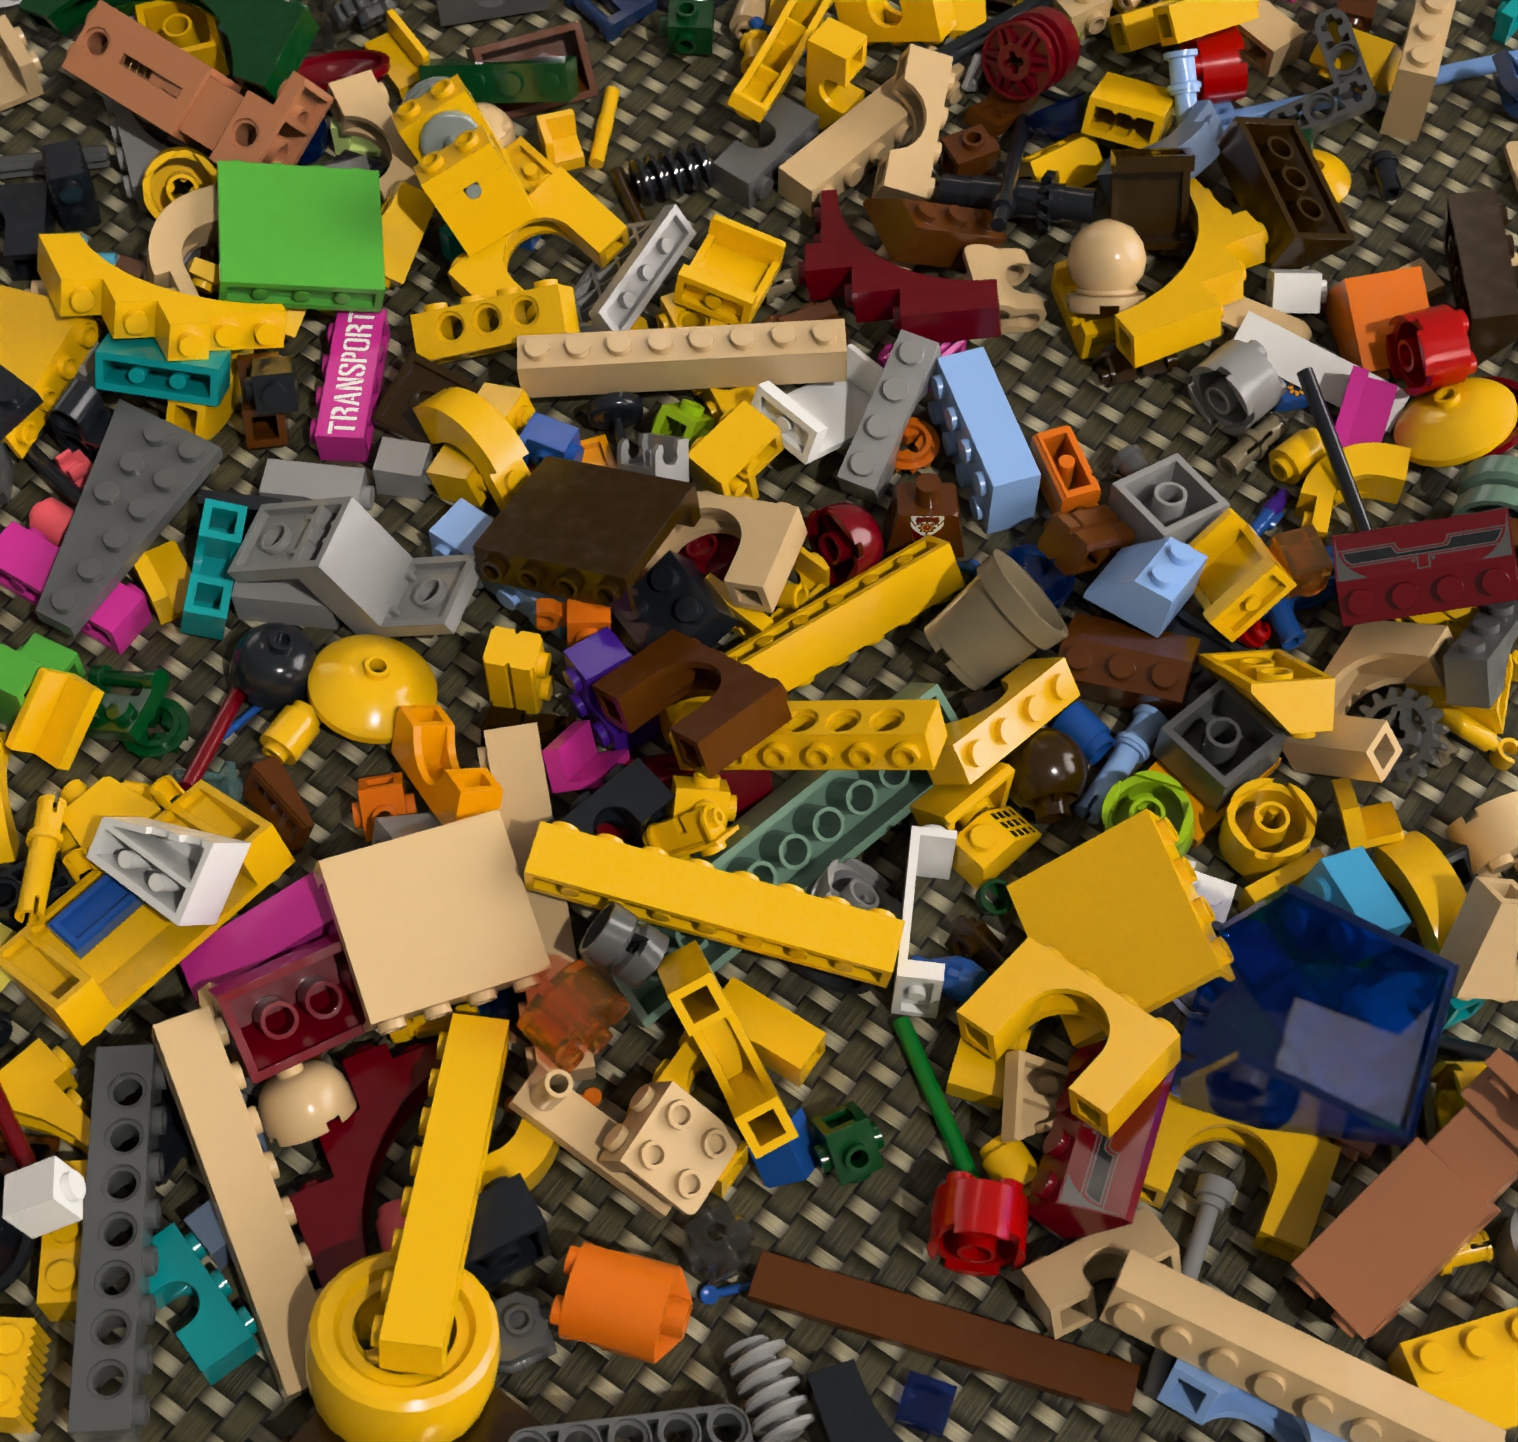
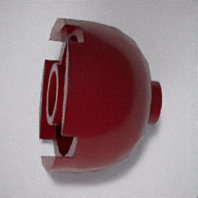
M841 502L816 509L806 517L804 523L808 532L806 538H809L811 548L809 552H815L822 556L830 567L829 586L842 585L881 561L883 554L881 529L872 515L863 507Z

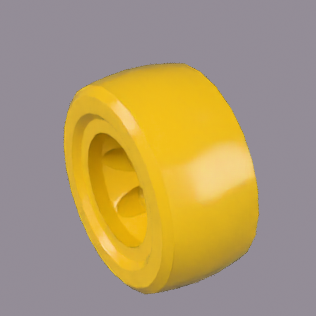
M385 1251L362 1258L342 1269L324 1287L315 1302L305 1340L306 1379L319 1415L328 1427L346 1442H452L463 1435L479 1418L494 1388L500 1359L497 1311L487 1290L473 1274L466 1269L463 1270L442 1377L379 1369V1347L363 1350L358 1341L362 1339L371 1340L375 1315L385 1314L387 1302H381L383 1278L386 1270H395L397 1259H391V1251Z

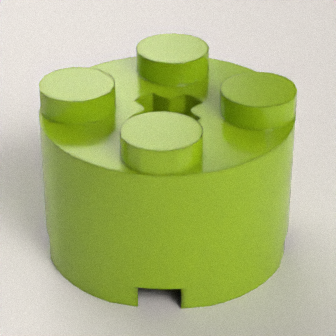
M1149 770L1134 773L1133 776L1123 781L1120 780L1112 786L1102 806L1104 831L1147 808L1161 819L1167 817L1179 836V841L1175 843L1180 857L1187 854L1195 835L1193 807L1189 796L1176 779L1162 772Z

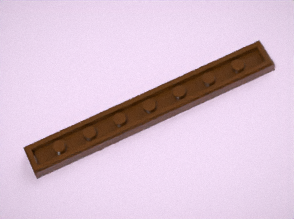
M764 1250L761 1251L747 1297V1301L1124 1417H1128L1131 1411L1141 1365Z

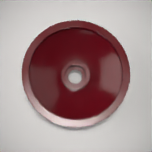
M367 49L339 50L305 57L297 73L327 92L328 83L370 69L378 83L387 75L391 64L389 56L380 51Z

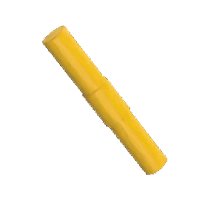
M615 86L606 87L600 115L598 116L588 162L594 169L603 167L609 139L611 138L620 90Z

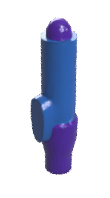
M1280 488L1262 506L1261 511L1251 522L1250 526L1260 538L1267 529L1271 531L1283 517L1284 513L1282 510L1285 503L1291 497L1288 490Z

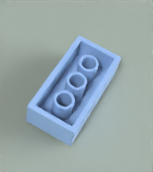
M984 347L937 358L935 376H931L933 400L928 402V410L933 424H939L943 432L942 444L946 455H953L956 462L955 471L958 483L961 488H967L969 492V505L973 518L976 521L981 520L986 534L1033 523L1041 473Z

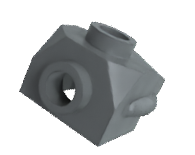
M520 1291L513 1292L493 1302L497 1311L500 1335V1359L497 1372L515 1373L557 1354V1348L551 1333L558 1330L559 1327L549 1323L551 1307L548 1302L539 1305L533 1292Z

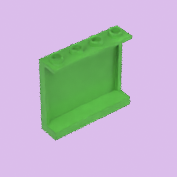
M241 160L217 161L215 187L217 189L218 300L242 303L283 304L285 308L381 313L386 289L379 171L362 168H330L320 165L298 166L285 165L283 163H251Z

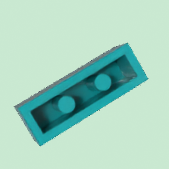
M109 331L95 350V389L218 407L230 387L231 350L209 351V359L167 361L155 338L113 339Z

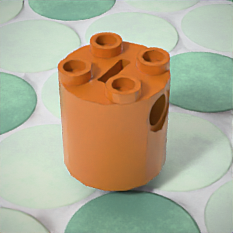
M588 1241L584 1242L582 1247L571 1245L563 1269V1274L569 1276L565 1295H556L549 1318L550 1324L559 1327L558 1335L560 1339L587 1342L600 1347L604 1351L651 1364H656L683 1340L689 1324L693 1301L682 1266L633 1253L606 1249Z

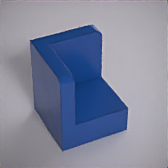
M802 1107L787 1110L799 1137L758 1159L754 1157L748 1146L751 1157L767 1188L807 1180L817 1166L812 1147L818 1145Z

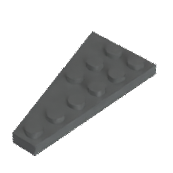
M119 399L35 610L39 620L75 637L224 456L221 447Z

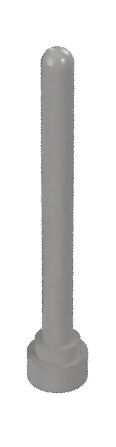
M1208 1173L1200 1174L1194 1190V1196L1197 1198L1195 1205L1199 1210L1181 1264V1272L1195 1280H1198L1217 1215H1222L1224 1209L1231 1206L1236 1186L1226 1178ZM1156 1347L1143 1385L1144 1394L1151 1399L1157 1398L1161 1392L1174 1357Z

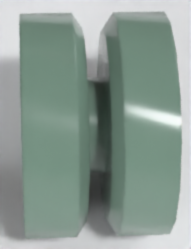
M1489 455L1475 459L1468 464L1460 478L1457 491L1458 497L1452 515L1508 507L1510 518L1518 519V457L1512 455Z

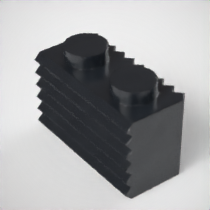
M72 139L43 145L41 153L46 180L63 230L70 232L99 226L102 221L96 191L80 141Z

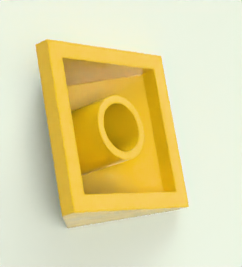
M998 762L971 785H934L914 801L909 808L919 827L935 824L944 827L946 830L957 831L958 834L982 812L1006 806L1015 769L1007 763Z

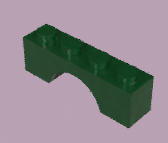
M540 56L532 59L507 62H478L468 58L430 59L418 66L420 81L430 77L451 78L458 74L466 88L471 92L476 103L569 102L579 94L576 56Z

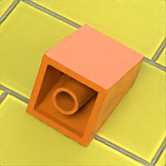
M1421 266L1345 278L1327 292L1326 302L1321 304L1341 358L1361 368L1368 369L1370 373L1387 381L1390 379L1389 374H1392L1386 354V335L1393 333L1395 324L1389 325L1390 320L1397 315L1429 308V302Z

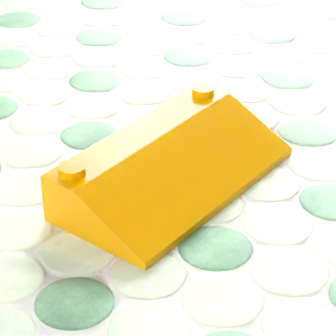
M202 779L199 780L172 803V808L169 811H162L153 820L251 843L217 924L177 926L145 902L83 958L79 959L50 932L46 924L106 873L99 867L98 870H92L51 904L45 910L46 917L42 924L26 925L0 947V969L60 1029L81 1046H84L93 1037L102 1033L109 1023L263 889L278 880L282 873L296 862L272 823Z

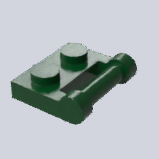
M96 664L92 666L88 673V682L105 693L84 738L138 743L168 690L170 678L167 671L149 668L145 672L114 670L109 665ZM113 687L142 689L139 696L109 694Z

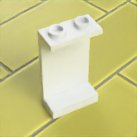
M851 343L847 345V381L809 383L785 394L768 380L757 386L751 405L780 428L784 448L806 465L852 442L884 368Z
M928 824L922 827L912 826L901 907V920L905 921L896 957L891 1006L892 1014L937 1018L944 982L945 964L909 960L908 951L916 876L946 880L950 878L957 831L946 830L940 825Z

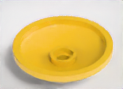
M1467 377L1464 382L1415 396L1402 410L1394 425V440L1396 445L1411 448L1409 461L1428 467H1448L1463 464L1482 457L1507 439L1518 420V405L1513 393L1503 384L1480 377Z
M374 634L351 635L327 645L316 656L307 680L308 698L320 720L343 737L368 744L392 743L399 705H436L438 695L434 673L418 652L398 640Z

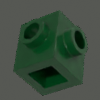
M669 0L668 15H661V38H668V54L712 55L714 1Z
M853 1101L810 1119L818 1145L812 1147L816 1163L823 1174L829 1172L841 1186L847 1183L862 1182L872 1172L884 1167L879 1149L885 1147L882 1134L874 1121L870 1122L869 1117Z

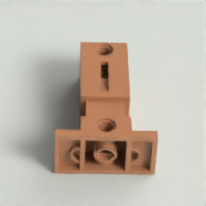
M99 0L95 8L88 13L84 28L77 40L69 46L66 52V59L61 66L203 154L209 148L212 150L209 159L215 163L218 160H241L251 163L297 165L335 99L294 70L290 77L280 85L274 105L250 90L243 97L239 94L242 89L240 85L102 0Z
M1498 1048L1484 1062L1487 1067L1460 1093L1468 1103L1430 1141L1417 1137L1290 1264L1299 1273L1294 1278L1297 1284L1314 1300H1317L1319 1297L1325 1299L1336 1310L1331 1315V1318L1350 1337L1353 1338L1356 1334L1363 1339L1376 1336L1501 1212L1494 1202L1518 1179V1062Z

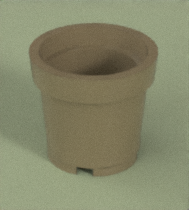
M995 549L977 567L978 575L924 627L925 635L934 651L937 653L942 648L949 661L945 663L948 669L963 684L974 691L987 687L998 677L1040 648L1049 650L1068 636V629L1064 620L1044 591L1016 561L998 549Z

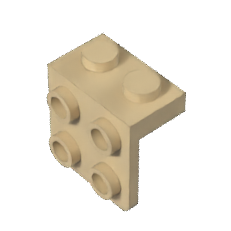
M5 14L0 16V112L44 94L38 73L43 71L38 56L34 50H26L29 46L19 26L13 28Z
M674 1081L645 1084L632 1097L629 1104L632 1110L624 1122L617 1124L606 1136L603 1142V1147L606 1149L598 1159V1162L612 1173L631 1172L682 1214H695L738 1149L741 1142L740 1136Z

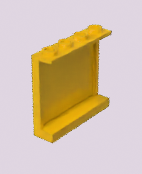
M0 285V364L37 391L44 401L0 441L7 443L18 458L23 459L49 418V410L68 381L76 376L79 367L96 344L103 330L92 315L60 317L50 297Z
M1147 808L1006 886L1027 937L1030 936L1042 945L1049 944L1055 947L1065 960L1079 969L1086 968L1092 971L1102 984L1116 993L1122 992L1129 995L1147 1013L1219 976L1229 982L1236 979L1229 965L1234 962L1233 954L1226 941L1221 936L1217 938L1211 925L1216 920L1214 912L1203 896L1198 897L1192 884L1197 881L1196 873L1185 856L1180 857L1175 843L1179 841V836L1174 826L1167 817L1161 819ZM1060 1014L1074 1047L1079 1049L1104 1040L1105 1033L1090 1020L1076 1015Z

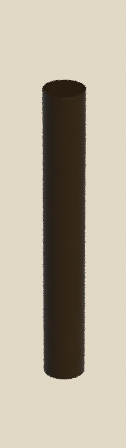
M614 167L609 174L632 223L647 221L648 219L623 167Z

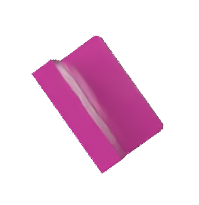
M1353 366L1335 423V429L1342 448L1359 443H1382L1397 393V385L1369 378L1368 369Z
M590 720L573 722L542 751L552 793L602 787L605 776L614 767L621 763L625 764L630 759L628 749L597 752Z

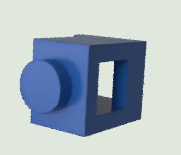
M534 412L519 436L529 453L522 457L527 467L530 463L538 466L546 455L582 461L584 448L580 443L579 428Z

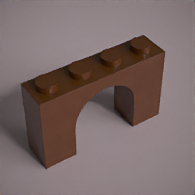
M674 629L592 684L605 720L630 734L675 703L694 697L711 696L707 702L670 727L682 763L709 779L792 720L787 704V690L778 679L770 678L754 670L750 665L742 664L728 657L724 652L716 651L702 644L698 639L690 638Z

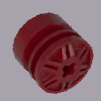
M1037 6L999 24L986 36L981 50L982 68L987 81L999 94L1012 100L1024 101L1062 82L1075 70L1080 57V39L1075 26L1065 14L1052 7Z

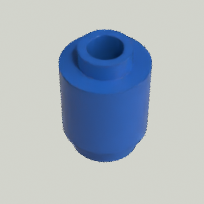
M1081 701L1073 704L1070 703L1051 719L1053 722L1051 728L1062 730L1072 736L1081 746L1090 765L1101 761L1115 744V739L1110 735L1111 729Z

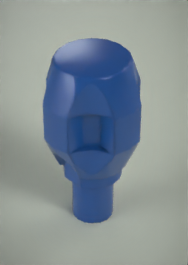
M914 955L911 959L945 964L942 993L948 998L960 1002H966L989 978L987 971L974 961L958 955L936 957L932 960Z

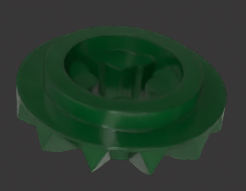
M163 697L138 743L122 742L128 753L136 754L142 761L146 757H154L161 761L163 755L170 752L178 754V749L182 742L189 741L188 731L191 723L188 714L180 703ZM162 721L165 732H157L154 738L150 739L147 728H155Z

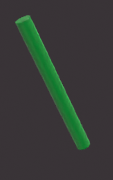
M903 1016L896 1019L892 1025L956 1170L970 1173L975 1178H981L910 1017Z

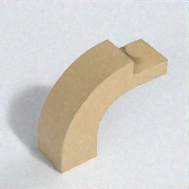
M215 185L200 188L180 196L160 213L149 237L147 257V281L149 283L184 294L199 296L184 265V260L194 250L218 242V207Z

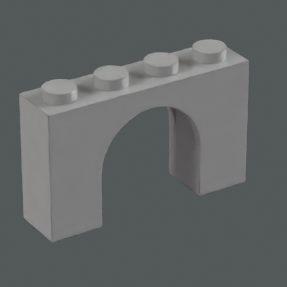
M268 458L259 495L280 498L282 502L352 496L365 510H372L375 500V488L369 485L365 468ZM299 579L237 582L235 580L231 598L237 617L240 620L268 623L280 622L287 625L338 630L340 618Z

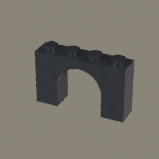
M47 182L0 185V228L5 231L3 257L13 281L41 279L37 271L38 234H55L56 206Z

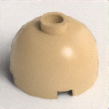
M306 1060L271 1076L263 1085L258 1099V1114L263 1132L268 1143L272 1145L276 1139L279 1147L302 1144L330 1131L326 1124L328 1121L339 1115L343 1123L352 1115L357 1107L355 1096L343 1074L329 1063L319 1060Z

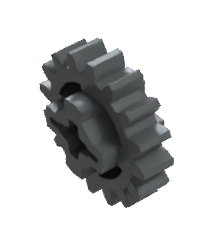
M340 0L341 3L333 6L331 14L341 30L346 27L350 29L356 24L361 29H367L387 19L386 11L392 8L395 10L401 0Z
M1391 687L1389 688L1387 699L1378 693L1373 694L1375 705L1372 708L1365 705L1359 707L1365 718L1381 719L1386 713L1391 711L1389 715L1382 719L1387 720L1394 735L1396 731H1405L1404 738L1397 739L1403 751L1384 780L1392 783L1397 775L1399 781L1410 783L1411 772L1425 778L1427 776L1425 768L1427 763L1439 766L1441 763L1434 755L1436 750L1448 749V745L1439 741L1440 735L1450 732L1449 727L1437 723L1445 713L1437 707L1431 708L1434 700L1426 695L1418 698V691L1412 688H1407L1402 695L1399 689ZM1420 717L1424 721L1426 733H1423L1419 726ZM1419 751L1417 755H1415L1412 759L1408 760L1409 756Z

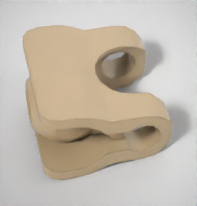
M970 244L965 247L962 257L967 272L955 275L953 279H997L1001 335L1006 333H1024L1037 329L1044 322L1047 315L1042 299L1036 294L1022 293L1013 288V286L1023 282L1029 274L1031 264L1027 253L1018 248H995L985 244Z

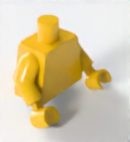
M1514 650L1512 654H1509L1504 690L1490 709L1446 705L1445 685L1443 687L1406 684V689L1412 688L1418 691V698L1422 695L1432 698L1434 701L1431 708L1437 707L1443 710L1445 715L1437 721L1438 724L1449 727L1452 733L1483 752L1490 750L1489 759L1495 768L1508 770L1515 763L1503 751L1514 756L1518 752V741L1510 737L1499 741L1497 740V734H1503L1511 680L1518 682V650Z
M171 775L162 776L153 784L128 780L120 783L114 778L107 776L102 777L90 788L80 779L72 780L64 786L60 796L66 801L68 806L64 812L62 822L65 828L61 831L64 842L60 851L62 862L75 883L80 881L79 876L87 870L93 869L96 871L99 869L86 856L102 818L144 817L154 819L162 812L158 806H162L164 810L169 811L172 808L170 800L177 795L185 793Z

